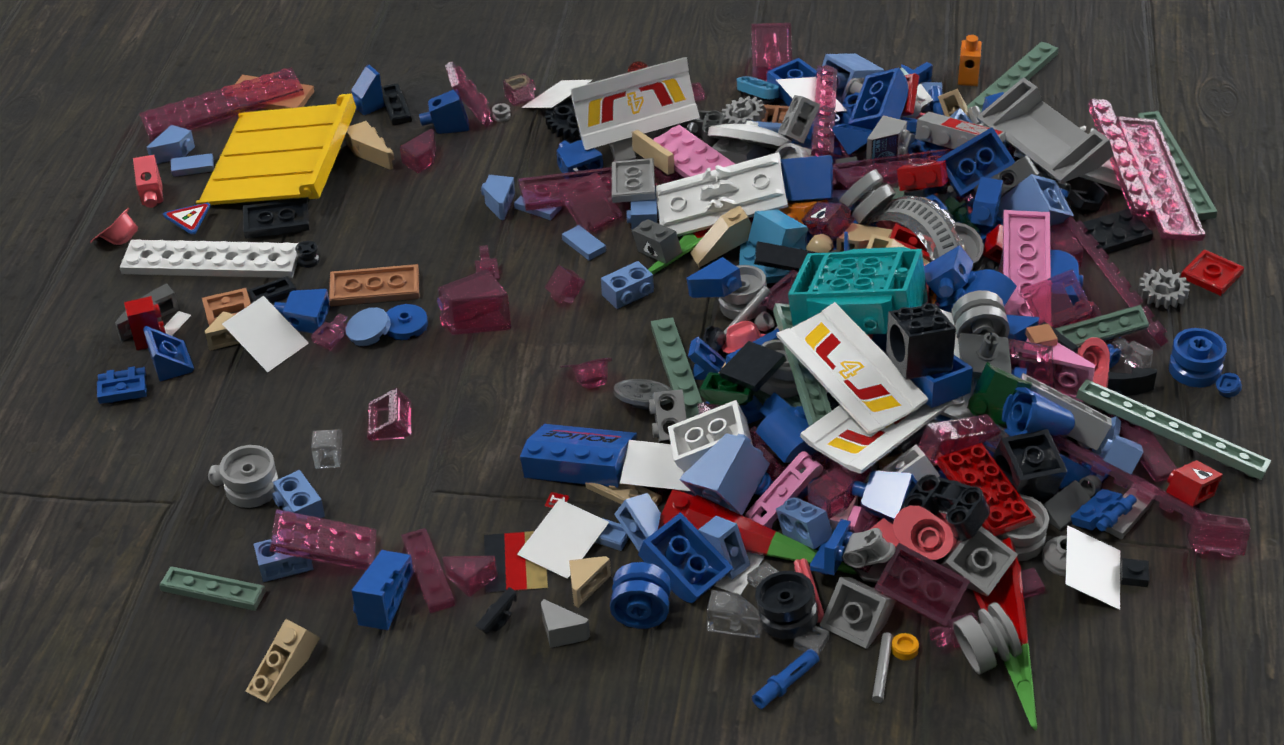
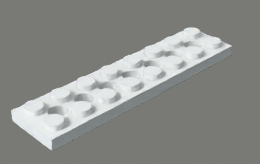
M131 240L120 265L121 274L272 278L288 276L293 278L298 262L295 248L299 243Z

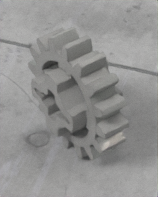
M750 96L745 99L740 97L739 101L732 100L731 104H726V109H722L723 123L746 124V121L762 122L761 119L765 118L766 113L765 106L762 100H758L757 97L750 99Z
M1162 268L1159 269V272L1152 269L1150 274L1144 273L1143 278H1140L1138 293L1141 294V299H1148L1147 304L1156 303L1155 306L1157 308L1160 305H1164L1165 309H1168L1169 305L1176 308L1178 303L1184 304L1185 299H1188L1190 284L1186 283V278H1180L1179 272L1172 274L1170 269L1167 272H1164Z

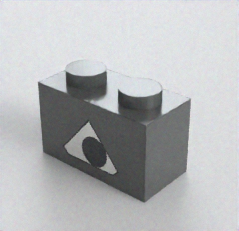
M647 219L632 230L637 250L642 254L667 264L682 253L677 232L673 229Z

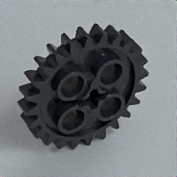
M567 97L566 100L545 111V122L547 129L551 130V134L556 133L557 137L564 135L565 140L568 137H571L572 141L576 137L582 140L572 98Z

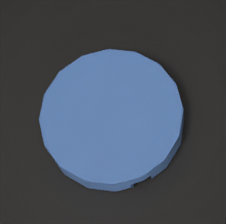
M377 307L361 310L348 321L346 335L350 341L358 346L376 343L380 340L379 337L382 334L385 336L391 326L390 318L383 309Z

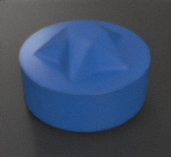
M1225 373L1217 379L1216 387L1221 396L1234 397L1240 393L1242 383L1238 375Z

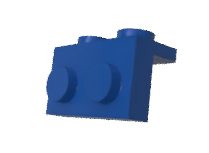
M843 519L839 521L830 539L821 544L810 563L811 571L835 575L841 562H843L842 556L849 538L853 534V532H850L851 521Z

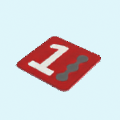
M551 492L545 506L553 508L559 499L567 502L569 496Z

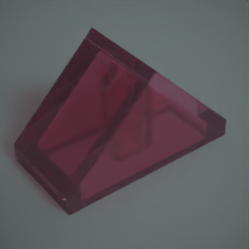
M495 556L443 557L446 577L469 597L498 576Z

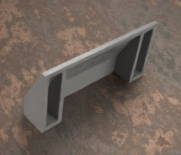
M1024 77L976 117L986 127H993L994 129L1006 132L1005 141L1024 156L1028 155L1032 162L1060 183L1094 171L1114 156L1110 140L1096 129L1089 134L1084 132L1043 102L1038 87Z

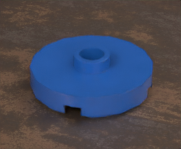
M403 304L395 306L386 312L391 323L387 335L394 339L407 340L413 335L417 337L428 326L427 314L419 306Z

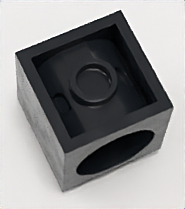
M926 303L922 306L903 307L899 310L889 311L886 355L906 380L951 372L953 370L956 328L935 303Z
M1048 429L1001 438L992 457L1019 494L1030 496L1038 501L1052 498L1067 473V469Z

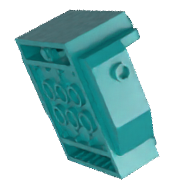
M890 247L852 249L832 253H808L788 293L793 327L821 313L822 310L835 302L866 334H887L889 311L899 310L903 307L922 306L928 301L922 249Z

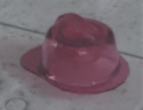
M612 358L592 360L578 365L560 366V368H573L578 382L583 387L595 388L607 382L608 363L612 361Z

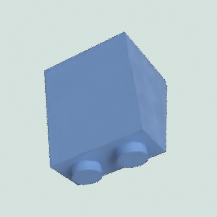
M826 54L820 74L836 84L834 97L842 104L848 96L846 86L852 78H865L866 75L883 72L884 69L857 54Z
M1033 174L1000 199L998 216L1002 219L1004 210L1050 212V229L1074 217L1057 182Z
M726 433L681 476L680 481L695 495H699L743 515L770 463L763 457L764 453L751 444V440L743 434L735 436Z

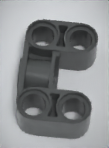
M698 110L700 118L662 128V134L680 125L693 135L701 136L703 142L713 147L719 139L709 137L708 130L711 126L723 124V114L719 111Z
M1027 155L991 178L1002 180L1003 177H1008L1012 181L1011 185L1003 183L1002 198L1031 174L1039 176L1040 173ZM979 184L975 186L973 191L971 192V195L974 199Z

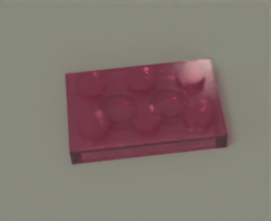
M452 61L446 64L445 67L453 90L485 127L492 123L490 114L492 113L486 105L488 101L484 94L476 91L475 84L471 79L467 80L465 78L466 75L460 66L456 67Z

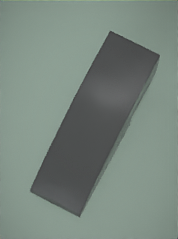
M168 284L156 288L141 297L152 296L153 304L159 305L162 317L179 310L175 292ZM125 311L115 322L121 342L133 337Z

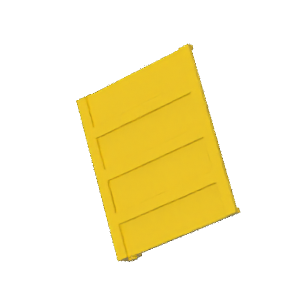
M352 94L339 95L336 100L337 104L239 113L237 123L200 200H197L196 204L209 203L210 205L303 197H309V199L320 198L357 108Z

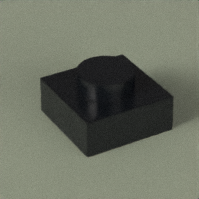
M1122 558L1121 585L1148 587L1149 561Z

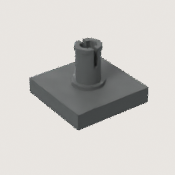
M960 333L958 338L959 357L973 368L972 378H980L987 362L1012 374L1008 337H999L992 333V336H990V333L985 335Z

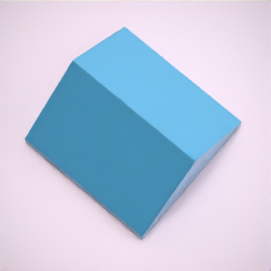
M778 209L755 211L748 241L755 247L757 241L793 247L809 229Z

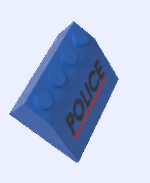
M544 424L527 439L520 455L524 478L579 484L590 482L618 488L629 440L636 441L637 433Z

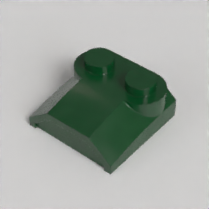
M987 362L968 401L967 408L975 416L999 427L1007 428L1006 422H1002L1003 407L1007 397L1010 394L1014 395L1018 391L1015 390L1018 387L1031 389L1033 382L1025 381Z
M709 372L699 389V394L712 405L722 406L737 400L739 405H747L748 402L753 400V390L721 378L719 373Z

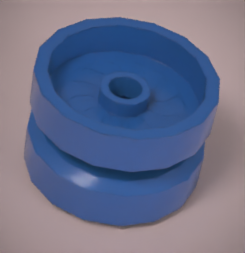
M1191 328L1179 332L1173 340L1169 372L1178 382L1190 387L1201 388L1213 385L1222 374L1223 362L1227 352L1226 343L1218 334L1207 329Z
M634 562L619 568L613 578V593L610 601V610L613 617L618 622L637 629L651 628L666 620L671 591L669 575L660 567L645 562Z

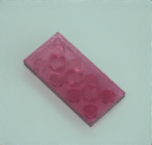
M276 509L270 551L367 570L374 561L376 529Z

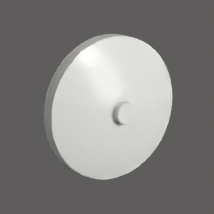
M746 121V124L716 125L709 127L708 136L712 138L746 141L747 143L758 144L765 148L778 149L785 143L792 142L781 134L759 127V123L754 121Z

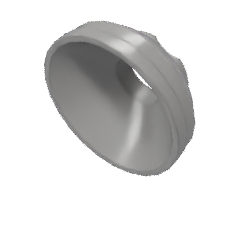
M1058 536L1050 539L1045 544L1042 552V561L1048 570L1066 577L1067 550L1062 549L1060 545L1067 543V536Z

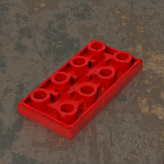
M982 443L938 457L937 464L948 480L978 487L983 491L990 508V514L982 527L992 535L998 536L1034 523L1035 515Z

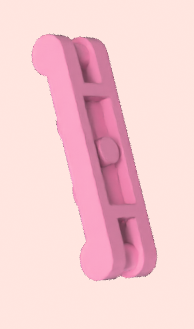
M801 452L745 514V517L771 529L772 524L778 518L776 508L783 505L786 500L797 497L813 478L818 477L822 473L823 466L817 461H812V457L807 452ZM802 468H806L802 474L799 472ZM766 510L767 513L761 517V513Z

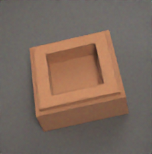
M1049 323L1026 328L1025 334L1034 349L1057 345L1058 338Z

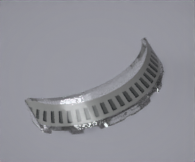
M903 196L888 202L862 223V225L878 227L876 224L879 221L888 220L904 225L921 240L932 261L959 245L966 251L963 239L959 240L955 230L956 224L944 209H941L937 203L925 197Z

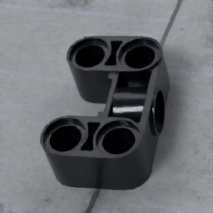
M925 475L922 477L903 502L904 508L920 506L935 516L939 512L947 514L946 520L955 539L958 541L972 539L990 514L989 505L980 488L935 475Z

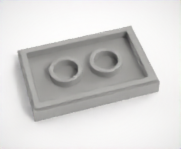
M654 158L612 162V203L655 199Z

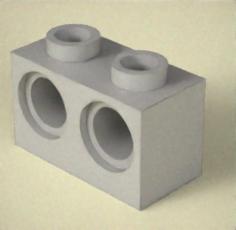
M794 95L778 134L794 142L804 143L820 108V104L804 96Z
M683 389L654 392L653 399L649 400L650 414H655L656 422L652 423L653 438H658V443L671 442L670 436L663 430L664 424H676L686 420ZM663 399L670 400L673 403V408L669 411L663 410L660 406V401Z

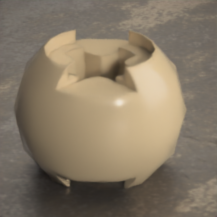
M820 234L815 235L810 240L806 249L813 252L829 253L834 249V246L829 236Z

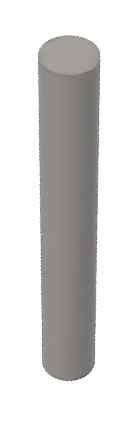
M764 286L729 326L746 321L771 291ZM728 327L724 330V335H725L724 341H725V342H726V333H727Z
M883 633L872 696V700L876 703L883 702L893 640V635L890 633Z

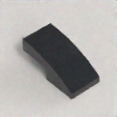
M1132 367L1131 374L1108 372L1106 388L1113 391H1122L1124 396L1154 390L1157 369Z

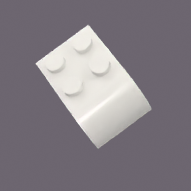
M737 400L668 426L674 461L684 471H687L726 433L735 436L743 434L751 440L747 419Z

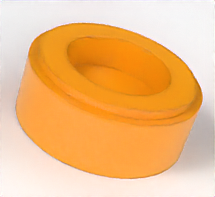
M901 633L893 638L891 651L896 658L911 660L917 656L919 642L915 636Z

